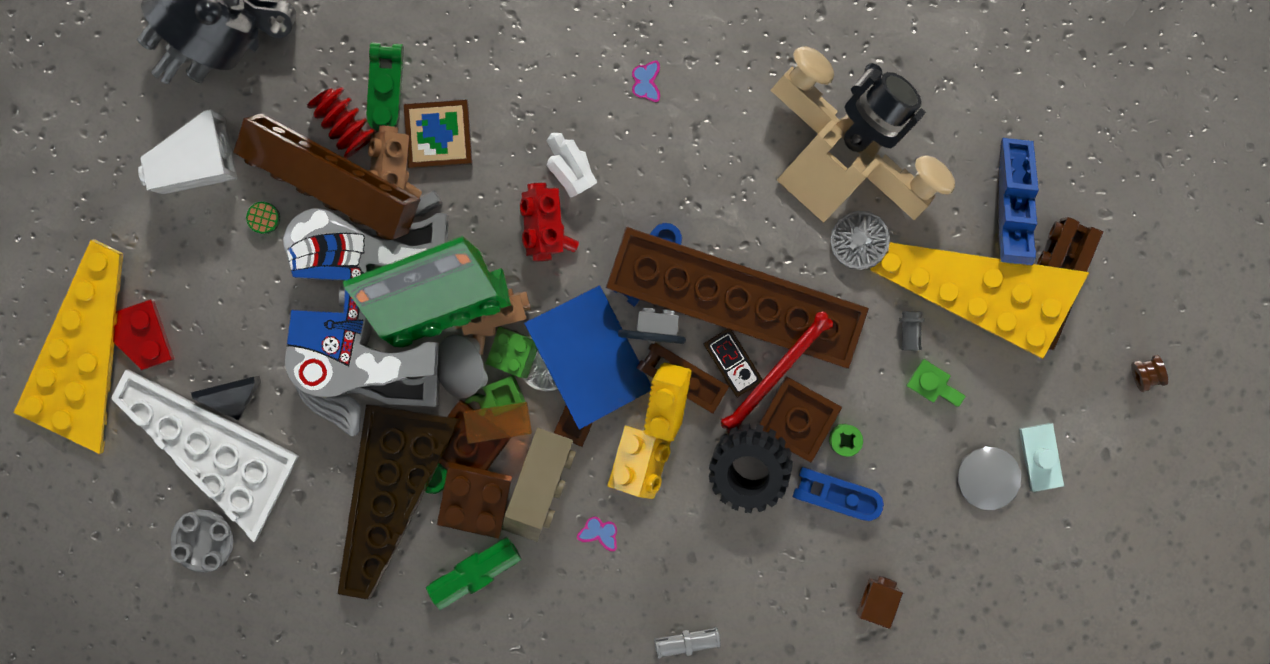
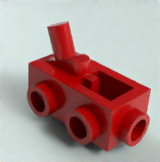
M546 183L527 184L528 191L522 192V199L520 201V212L524 218L522 243L526 248V256H533V262L552 260V255L564 252L563 249L574 253L579 246V241L563 235L564 225L561 223L559 188H547Z

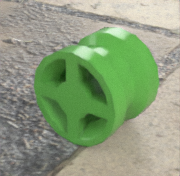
M839 424L830 432L829 445L833 451L841 456H854L862 448L863 436L856 427L849 424Z

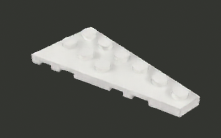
M125 370L111 399L138 426H141L154 439V442L169 454L177 466L209 498H212L225 511V514L233 522L235 521L246 532V535L255 542L299 455L131 370Z

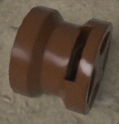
M1159 355L1152 356V361L1132 362V374L1141 392L1149 391L1151 386L1168 385L1166 367Z

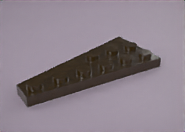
M366 404L337 594L367 600L372 598L461 419Z

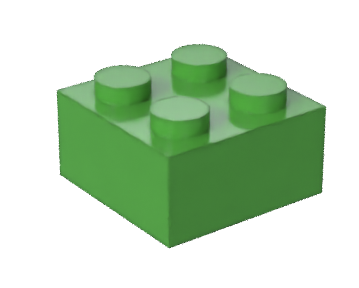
M498 327L485 364L519 378L527 379L538 349L531 337L505 327Z

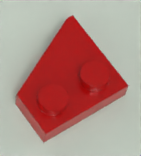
M154 299L116 311L118 314L117 324L114 325L113 342L141 370L175 360Z

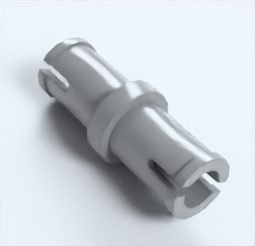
M717 627L690 633L689 630H683L682 634L654 638L658 659L686 653V656L693 655V651L721 647Z

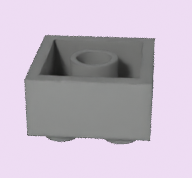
M643 308V311L638 313L637 331L677 336L679 315H675V311L663 310L661 314L655 313V309Z

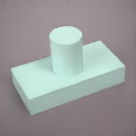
M1053 423L1019 428L1030 491L1036 492L1063 487L1064 482Z

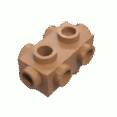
M379 126V133L373 134V138L368 146V154L371 157L370 170L368 171L420 198L422 191L407 182L409 179V172L406 170L409 135L398 133L399 128Z
M512 288L508 289L510 306L502 308L500 312L494 315H482L474 318L467 325L455 326L456 330L462 328L464 336L472 334L473 338L479 342L480 355H483L485 337L495 335L496 327L527 319L525 311L531 310L527 292L513 293Z

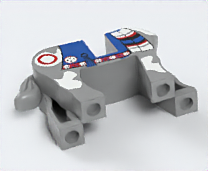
M309 209L298 214L289 223L284 234L283 244L293 277L345 281L374 270V265L385 266L448 242L449 215L436 213L426 220L412 223L408 234L394 240H387L379 237L375 230L360 229L338 214L328 210ZM340 287L339 306H344V313L291 310L285 355L287 374L304 403L316 414L335 423L348 435L356 436L360 432L361 406L354 398L346 395L347 393L369 396L385 404L439 406L440 379L439 374H437L439 342H425L414 349L400 353L383 352L368 346L372 326L344 287ZM417 376H424L422 378H411Z

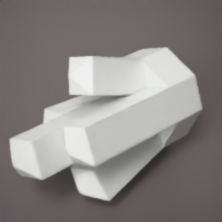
M551 133L547 143L555 156L549 158L546 166L564 186L570 198L595 185L597 181L591 172L586 152L579 151L574 140H565L562 133Z

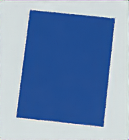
M600 285L524 323L578 429L589 425L651 391V383L647 375L636 368L639 360L629 340L618 335L619 330L623 329Z

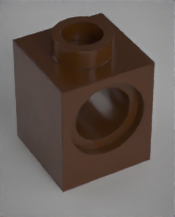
M879 576L878 580L869 578L856 612L859 618L890 629L903 592L896 588L897 582L883 576Z

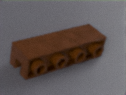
M1070 217L1061 218L1060 222L1055 221L1048 235V239L1052 240L1047 252L1043 251L1037 265L1087 272L1103 231L1094 227L1083 226L1079 224L1080 221ZM1072 306L1048 350L1054 351Z

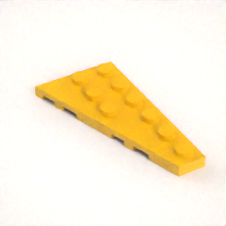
M94 239L90 240L13 413L101 454L104 452L105 445L103 436L104 426L107 424L108 392H110L114 355L113 335L114 325L117 324L118 313H116L117 295L120 292L124 253Z
M891 242L889 251L885 254L882 261L870 268L871 272L1041 359H1044L1089 275V272L1037 264L1005 263L997 258Z

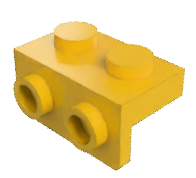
M625 425L607 487L636 497L654 499L661 487V474L664 464L670 456L671 441L647 436L643 430Z

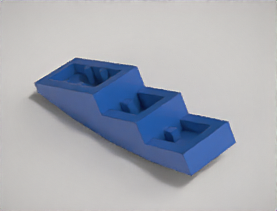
M1002 138L999 167V241L1001 262L1033 265L1036 259L1034 230L1037 226L1035 198L1039 188L1034 141Z

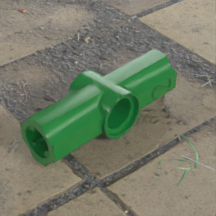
M507 536L481 553L476 552L455 565L452 571L442 575L425 588L434 605L439 610H442L468 593L473 594L494 580L493 577L508 570L521 561L522 558L514 543Z

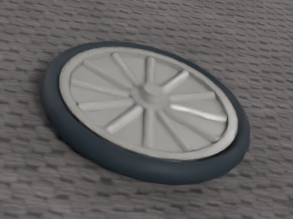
M619 330L618 332L619 337L648 340V343L653 344L655 341L684 344L686 342V338L683 336Z

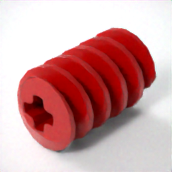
M343 87L334 90L330 88L310 100L307 108H316L313 112V116L316 119L324 118L321 122L323 129L332 128L328 137L332 140L339 139L336 147L338 150L347 149L344 153V158L347 159L359 152L370 142V137L375 130L363 131L362 127L367 122V119L364 118L357 121L354 119L360 110L359 108L347 109L352 99L350 97L343 100L339 98L345 90Z

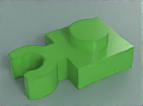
M514 375L507 376L482 387L485 395L475 393L473 396L465 399L466 404L473 401L479 403L480 411L477 412L481 416H484L488 409H492L496 417L526 404Z

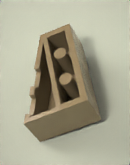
M538 427L536 428L507 508L502 530L538 542L543 527L549 529L555 513L554 510L550 509L553 498L560 499L566 482L560 479L563 469L570 470L576 451L570 450L573 443L572 439Z

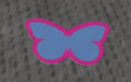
M657 60L647 63L645 66L639 65L632 71V77L636 81L632 86L634 95L639 98L646 97L653 102L660 100L659 89L653 82L660 71V63Z
M591 517L587 520L585 527L577 534V539L581 542L598 540L606 550L615 551L617 549L615 538L617 527L613 522L602 523L600 518Z

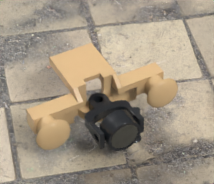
M802 46L794 51L793 55L797 66L795 68L791 67L770 91L814 129L818 135L779 176L777 181L823 223L866 178L913 220L930 205L935 198L934 194L936 192L949 195L954 191L955 179L951 171L935 157L924 155L916 159L915 166L918 173L913 176L905 168L902 170L886 154L883 157L878 155L882 146L890 149L895 147L926 113L921 108L915 114L921 107L922 102L919 93L909 81L893 72L883 74L879 65L874 63L868 64L864 74L851 88L853 96L845 104L847 115L838 119L835 116L838 111L822 97L823 94L814 86L816 83L825 85L832 83L834 70L831 63L822 53L811 47ZM872 84L873 86L866 95L869 106L879 118L893 126H902L908 121L899 132H891L881 127L863 109L860 97ZM840 138L844 140L848 149L860 154L849 168L845 167L829 152Z

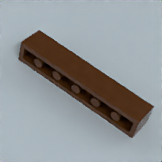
M262 113L243 119L233 153L244 158L246 164L264 169L270 173L272 178L295 186L299 193L313 196L322 201L326 208L338 210L348 215L352 222L370 227L381 238L394 240L409 233L420 202L418 197Z

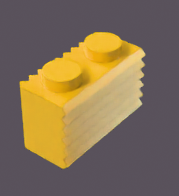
M666 362L660 365L651 381L648 408L646 409L647 417L643 430L645 435L666 441H674V438H676L683 421L692 372L689 368Z

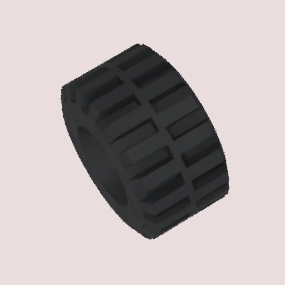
M744 424L741 431L737 427L731 429L729 435L724 434L721 437L710 461L709 482L714 483L713 492L715 495L721 493L720 501L724 504L728 501L731 502V509L738 511L739 507L745 508V513H752L753 508H757L758 512L765 511L767 504L772 508L777 504L778 497L782 499L789 485L793 461L790 460L792 455L790 448L785 449L786 441L783 437L775 438L776 431L771 428L769 432L763 431V425L757 424L756 429H751L750 424ZM745 456L755 457L766 465L769 474L758 480L747 479L736 471L733 462Z

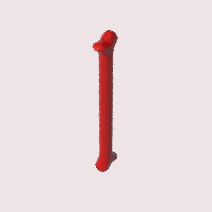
M826 312L816 313L812 325L735 412L721 419V426L726 429L728 434L735 427L739 429L743 420L823 331L833 328V321L828 318Z

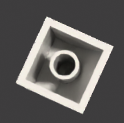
M211 109L203 111L140 157L142 166L138 167L141 184L146 186L147 190L160 194L238 179L225 117Z

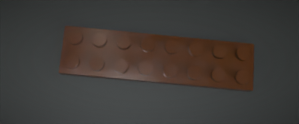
M629 227L625 228L606 285L607 289L790 349L812 325L816 313L824 311L827 313L828 318L833 321V328L823 331L803 354L847 369L850 367L869 310L867 307Z

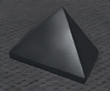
M254 376L191 392L192 399L239 420L259 387L261 379L260 376Z

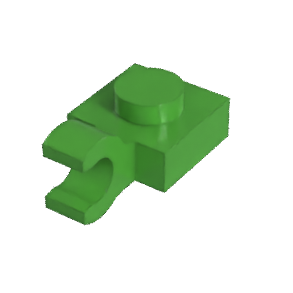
M922 359L906 384L908 388L932 403L936 401L938 396H941L951 404L959 407L966 397L946 384L951 375L925 359Z

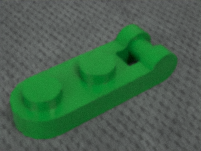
M370 43L366 117L370 127L379 132V126L397 127L399 123L404 57L403 44H393L392 47L381 46V43ZM381 59H392V69L381 68Z

